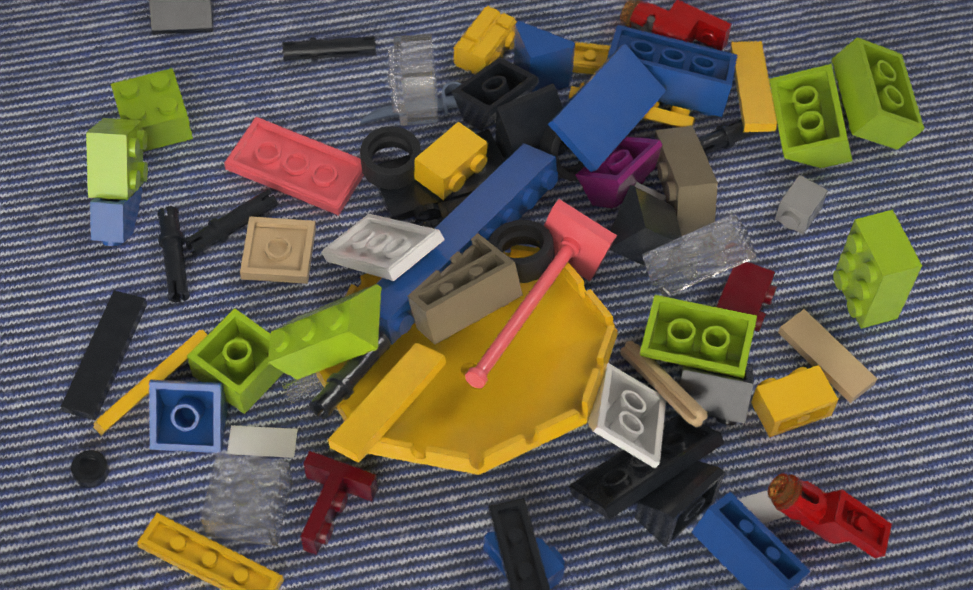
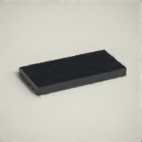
M490 130L475 133L488 142L487 163L479 173H473L459 191L452 192L444 200L417 180L400 189L388 190L377 187L390 218L400 221L413 217L415 207L422 204L425 205L430 202L438 204V202L469 196L505 162ZM410 154L377 165L388 169L398 168L410 160Z
M677 414L664 423L660 464L656 468L622 450L571 483L568 487L573 497L610 520L693 465L696 461H699L723 445L724 440L720 432L704 424L700 427H694L680 414Z

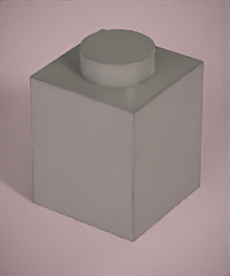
M799 175L781 199L775 220L781 222L786 228L795 230L803 235L822 209L828 190Z

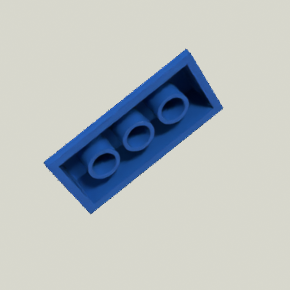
M617 25L607 59L625 43L665 88L666 92L658 101L668 103L671 106L699 111L706 116L715 115L723 117L732 87L737 60L736 54Z

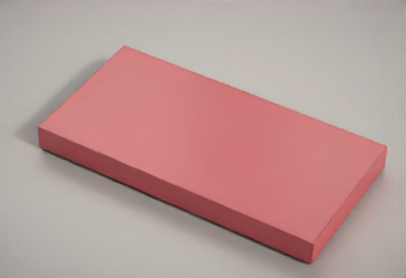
M259 117L254 118L224 162L225 169L338 216L364 176L361 158Z

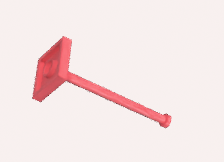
M558 199L544 224L553 237L555 256L476 367L470 368L465 374V379L471 386L475 388L484 387L488 381V373L567 262L571 264L580 276L591 281L617 236L616 234Z

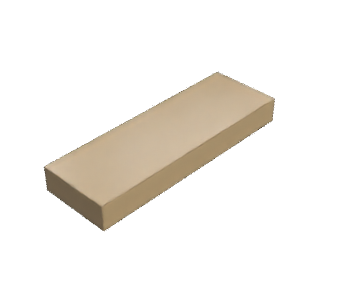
M805 309L779 328L778 333L813 367L820 365L829 383L848 402L852 403L875 385L877 378Z

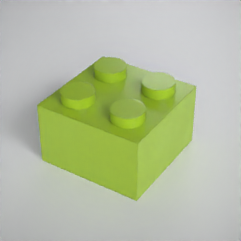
M173 68L111 83L120 119L142 120L143 130L147 131L148 136L147 148L143 152L193 139L189 118Z
M103 118L86 132L88 198L128 200L143 182L147 181L148 164L143 162V150L147 148L148 136L147 131L143 130L142 120Z
M235 308L187 355L193 377L200 382L222 383L227 402L243 414L261 398L284 372L268 363L270 333Z

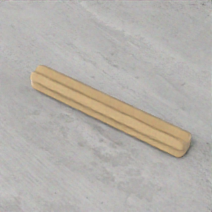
M627 341L620 352L628 363L689 424H692L694 427L702 426V422L707 419V412L654 359L639 356L641 347L638 344H635L633 341Z

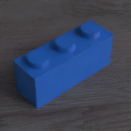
M731 491L707 509L691 532L747 590H796L811 572Z

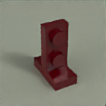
M309 451L303 463L306 478L324 484V487L300 537L303 550L317 555L321 545H327L334 530L332 521L336 512L342 513L348 500V493L372 502L378 487L376 474Z

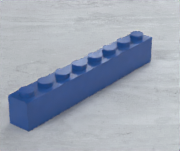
M524 143L434 228L440 230L445 239L395 281L382 278L377 283L381 286L380 335L382 333L385 334L393 345L415 323L408 300V295L436 270L440 272L445 270L452 263L450 257L457 251L460 253L465 252L472 245L471 239L477 233L489 241L495 229L507 222L519 220L529 209L536 205L537 201L548 190L554 188L558 181L555 156Z

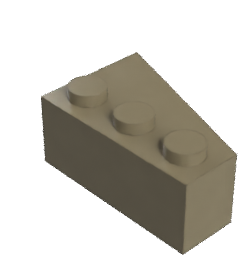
M686 126L655 130V139L660 140L662 143L656 164L658 177L666 196V203L674 206L682 239L714 235L718 182L694 127Z
M478 233L471 239L472 245L465 252L460 253L457 251L450 257L452 263L442 272L436 270L408 295L417 329L434 345L523 295L515 262Z

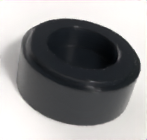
M87 450L79 453L73 459L71 473L77 484L85 488H93L101 485L107 479L109 465L102 453L95 450Z

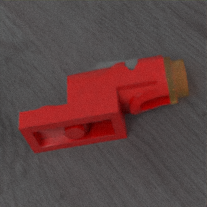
M628 0L620 14V21L625 23V27L688 43H693L694 40H697L706 46L723 51L728 43L732 25L680 0H676L669 11L642 0Z
M785 473L777 475L769 484L767 495L771 499L772 504L777 510L790 518L791 521L802 525L829 543L838 544L849 541L873 558L886 555L892 523L844 490L825 493L811 482L802 481L795 475H787Z

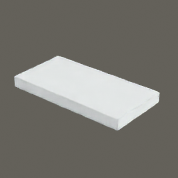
M367 214L325 247L321 253L327 262L395 281L445 239L440 230Z

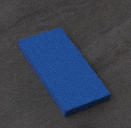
M624 43L552 118L548 125L590 172H593L599 168L662 97L666 90Z

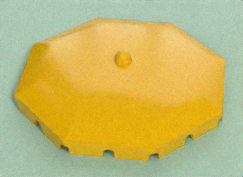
M516 245L510 248V253L504 252V254L511 258H525L537 253L540 248ZM567 262L488 373V381L483 388L471 386L466 381L465 374L470 368L476 367L538 280L520 283L522 296L435 345L417 329L414 323L406 334H403L393 345L391 344V347L353 388L354 393L350 398L343 399L336 408L345 421L415 343L445 355L446 365L367 454L480 475L588 422L618 335L613 315L591 289L585 290L584 280L571 264ZM368 273L361 275L359 287L351 284L345 297L377 284L382 278ZM347 361L316 372L324 388L328 383L326 381L330 375L338 373Z

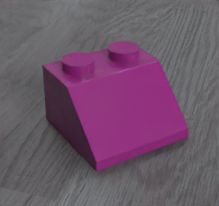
M625 137L597 170L590 172L586 167L582 168L576 174V177L592 206L613 209L622 204L630 185L635 186L637 182L643 184L645 178L655 169L662 148L661 141L658 139Z

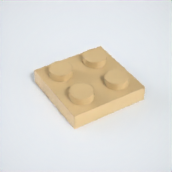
M249 216L240 269L241 279L308 284L316 232L315 221Z

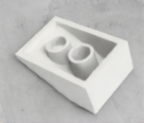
M608 363L587 423L593 432L652 467L656 468L660 464L666 400L658 392Z

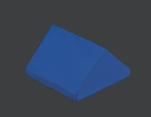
M517 21L515 24L513 64L538 77L539 82L532 92L552 83L557 90L569 87L572 82L575 42Z
M150 380V450L221 453L228 409L222 383Z

